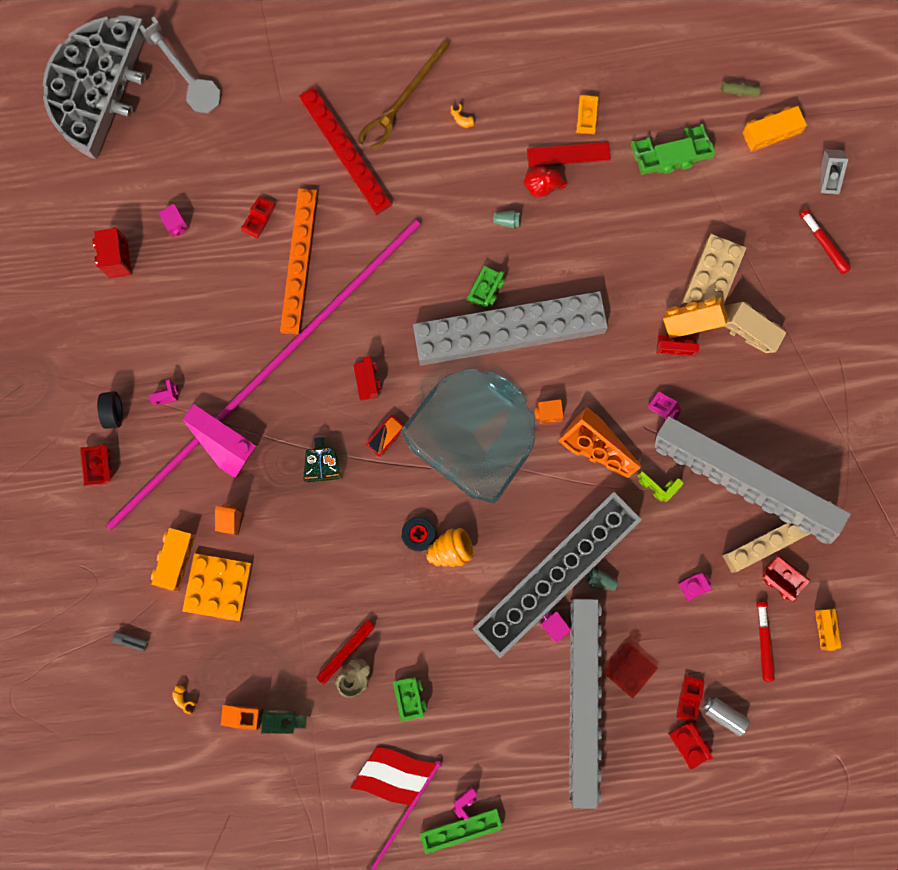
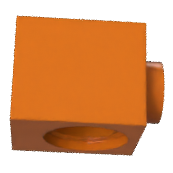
M561 399L538 402L537 408H534L535 419H539V424L563 421Z

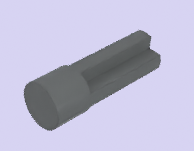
M116 631L112 638L113 643L142 652L146 651L148 641Z

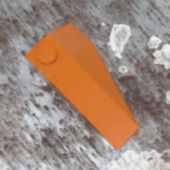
M588 407L572 421L558 440L572 453L578 456L582 454L590 458L589 461L594 463L597 461L604 464L607 469L627 478L641 468V464L606 423Z

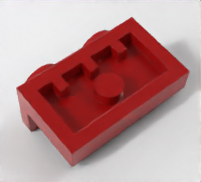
M659 334L657 337V354L694 357L699 352V344H696L695 337L680 336L670 339L669 335Z
M686 722L668 734L690 770L706 760L711 761L714 759L711 755L713 752L707 741H702L700 737L702 733L696 724L692 725V723Z

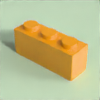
M798 106L794 108L787 107L775 115L770 113L761 120L757 121V119L749 121L742 133L752 152L801 134L807 124Z
M711 297L704 302H691L679 308L677 306L671 307L665 311L663 320L671 339L726 326L728 316L722 297Z
M172 528L165 532L163 536V549L157 555V561L159 562L151 575V580H153L151 585L179 591L196 535Z

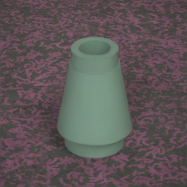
M513 210L494 213L493 223L515 229L521 225V212Z
M592 569L587 583L591 584V587L615 591L618 580L600 569Z

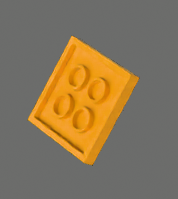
M194 553L182 611L241 621L252 563Z

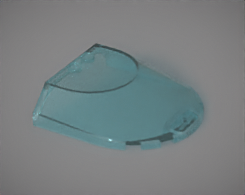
M465 369L462 372L451 373L443 378L400 432L410 451L471 498L495 503L532 451L535 441V420L533 412H529L525 403L527 401L526 398L511 382L492 372L484 373L478 372V369Z

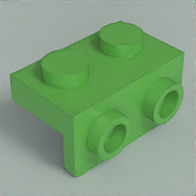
M483 266L467 300L486 310L489 305L493 306L497 299L495 294L498 288L502 289L506 281L504 279V272L500 271L498 273Z
M416 677L394 681L393 686L401 722L424 718L427 706L425 700L421 701L420 693L423 692L421 680L417 681Z

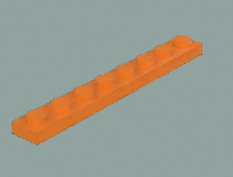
M298 188L280 332L284 334H300L317 190Z

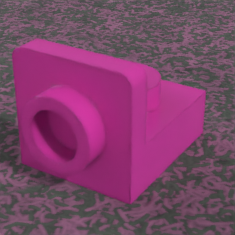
M170 379L166 380L167 391L165 389L155 391V394L149 395L150 402L158 406L178 401L177 395L179 390L177 384H174Z
M661 392L657 393L648 406L649 410L662 416L665 420L668 416L676 420L681 412L678 402Z
M698 573L678 583L687 601L711 591L710 586L712 585L708 576L703 575V573Z
M473 786L453 801L455 806L453 810L459 818L463 816L467 820L469 814L463 806L469 807L477 800L475 798L477 791Z

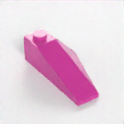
M194 404L182 419L218 467L234 478L237 477L257 448L256 445Z

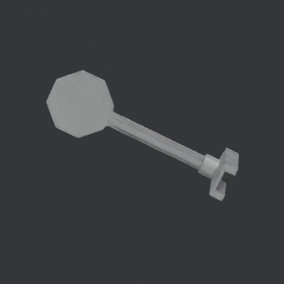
M153 16L151 18L153 22L151 26L147 29L143 25L139 27L145 41L149 46L154 43L158 45L188 82L186 101L194 112L209 114L219 106L220 90L213 81L195 80L164 41V34L160 24Z

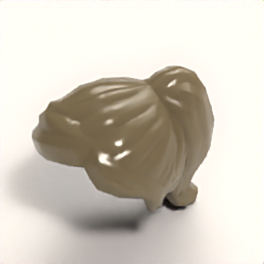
M354 658L350 660L348 666L336 677L335 685L341 696L353 698L368 688L370 667L364 659Z

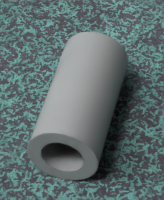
M717 697L708 698L703 706L706 715L738 736H741L749 725V718Z

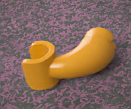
M461 104L458 105V111L453 110L451 105V114L460 126L464 128L474 126L472 116L463 117L460 115L462 110Z
M175 686V690L172 693L174 702L186 714L193 713L188 710L187 706L188 704L196 706V703L194 701L185 702L183 698L185 687Z

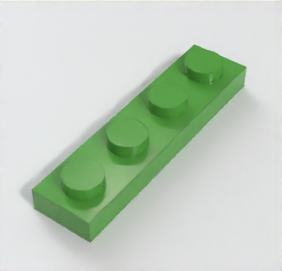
M497 808L469 816L467 820L463 818L420 832V837L425 854L502 830L503 827Z

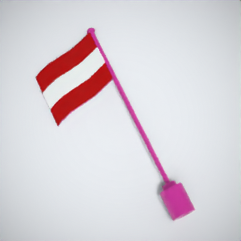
M375 748L350 789L366 791L389 802L404 804L410 807L370 870L376 869L439 766L442 767L441 761L431 763L416 760L391 749Z

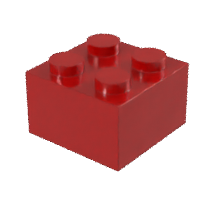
M117 228L94 231L95 238L92 239L97 253V256L94 258L96 267L109 278L132 275L128 240Z

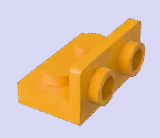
M815 610L821 650L832 651L841 648L836 610Z

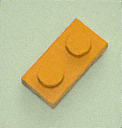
M580 95L576 133L595 134L598 97Z

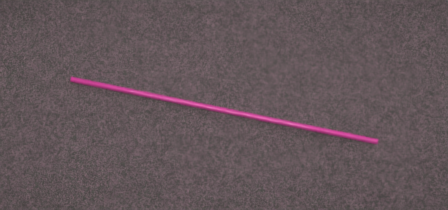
M415 220L215 419L222 422L420 226V223ZM195 437L106 524V527L112 530L200 443Z

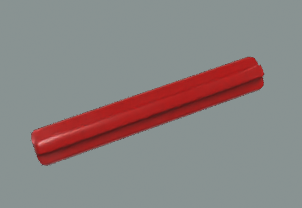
M367 620L320 672L317 680L321 684H325L375 628L371 621Z

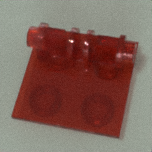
M627 642L602 673L633 699L658 668L644 657L638 649Z

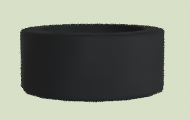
M115 391L100 393L98 396V418L104 429L119 428L123 422L122 402L119 394Z

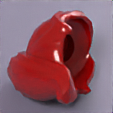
M544 166L531 169L524 179V185L530 194L535 197H546L554 189H563L567 186V183L557 170Z

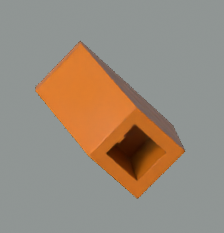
M222 504V507L216 506L215 531L238 535L243 513L238 511V507Z
M223 704L221 725L236 729L258 730L261 728L263 708Z

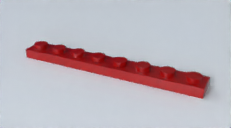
M315 87L299 95V99L375 215L391 207V202Z

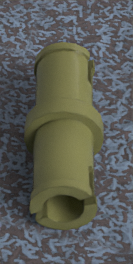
M723 81L721 93L736 94L737 97H742L743 95L758 98L760 86L746 85L744 82L732 83Z

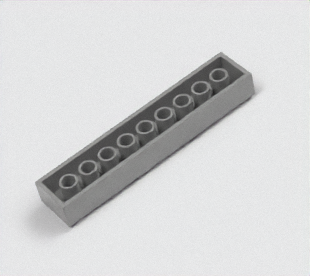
M601 292L413 324L420 366L605 334L608 328Z
M669 416L656 436L654 448L661 455H668L674 458L673 460L676 463L687 465L694 473L709 477L708 479L715 484L720 483L729 492L742 495L747 502L762 506L761 508L768 513H775L780 516L779 518L782 521L797 525L798 529L802 532L817 536L816 538L820 542L831 544L840 535L851 515Z
M613 492L472 630L501 658L603 559L641 519Z
M570 600V629L572 631L570 632L569 802L572 808L598 809V803H601V790L598 788V782H601V769L598 767V761H601V748L598 746V740H601V727L598 725V719H601V706L598 705V698H601V686L598 684V677H601V665L598 664V657H601L602 649L601 645L598 644V636H601L602 628L601 624H598V616H601L602 607L601 604H598V600Z

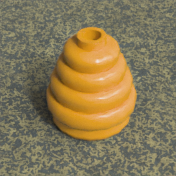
M462 528L448 529L445 534H441L439 539H436L429 546L426 556L429 563H433L435 566L456 567L464 566L468 561H471L474 557V550L467 532Z

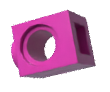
M175 204L158 212L172 237L180 236L185 233V230L189 229Z
M549 611L542 617L543 622L540 624L555 643L572 631L558 612L552 613Z

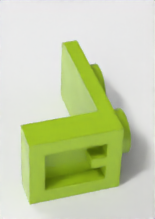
M641 471L637 475L639 483L645 488L649 487L654 492V497L661 502L662 500L667 502L684 484L679 478L675 481L670 480L664 486L666 491H663L644 472Z

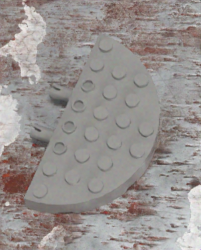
M119 16V18L109 19L108 17H103L90 21L68 35L69 38L63 44L60 43L56 47L47 63L43 78V100L48 116L61 135L75 149L91 158L97 159L114 114L117 113L130 118L131 114L129 112L133 113L132 106L119 103L128 80L143 85L146 80L145 73L132 70L145 39L139 27L143 25L147 29L145 23L140 18Z

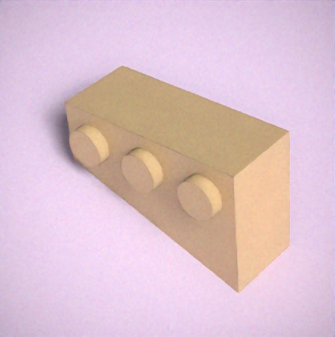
M747 302L724 305L728 316L727 324L724 327L730 330L729 334L733 336L736 333L746 339V343L764 353H773L778 350L786 335V332L781 329L779 324L766 319L767 316L765 314L756 312Z

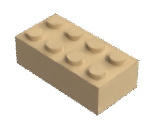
M710 234L680 307L686 306L691 302H704L711 297H722L724 303L746 247Z

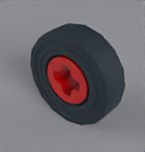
M414 517L404 524L401 537L403 543L409 549L422 552L434 543L436 530L430 520L424 517ZM416 529L424 532L420 540L413 536V533H416Z

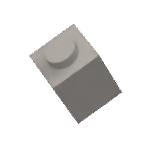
M824 150L820 169L821 193L840 194L848 157L844 150Z

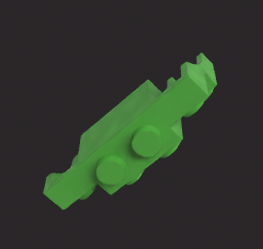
M703 124L696 128H685L684 134L686 139L657 145L654 149L650 137L637 142L631 141L635 161L638 162L641 175L653 172L669 174L676 169H689L695 162L713 158L715 155L714 147L707 137Z

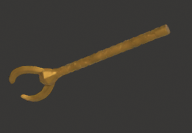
M443 41L390 110L362 129L359 134V143L363 144L365 134L377 124L384 127L385 132L381 140L371 145V148H377L386 142L392 130L395 114L439 60L443 52L450 46L447 41Z

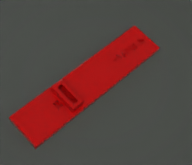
M608 142L527 148L529 167L611 160Z

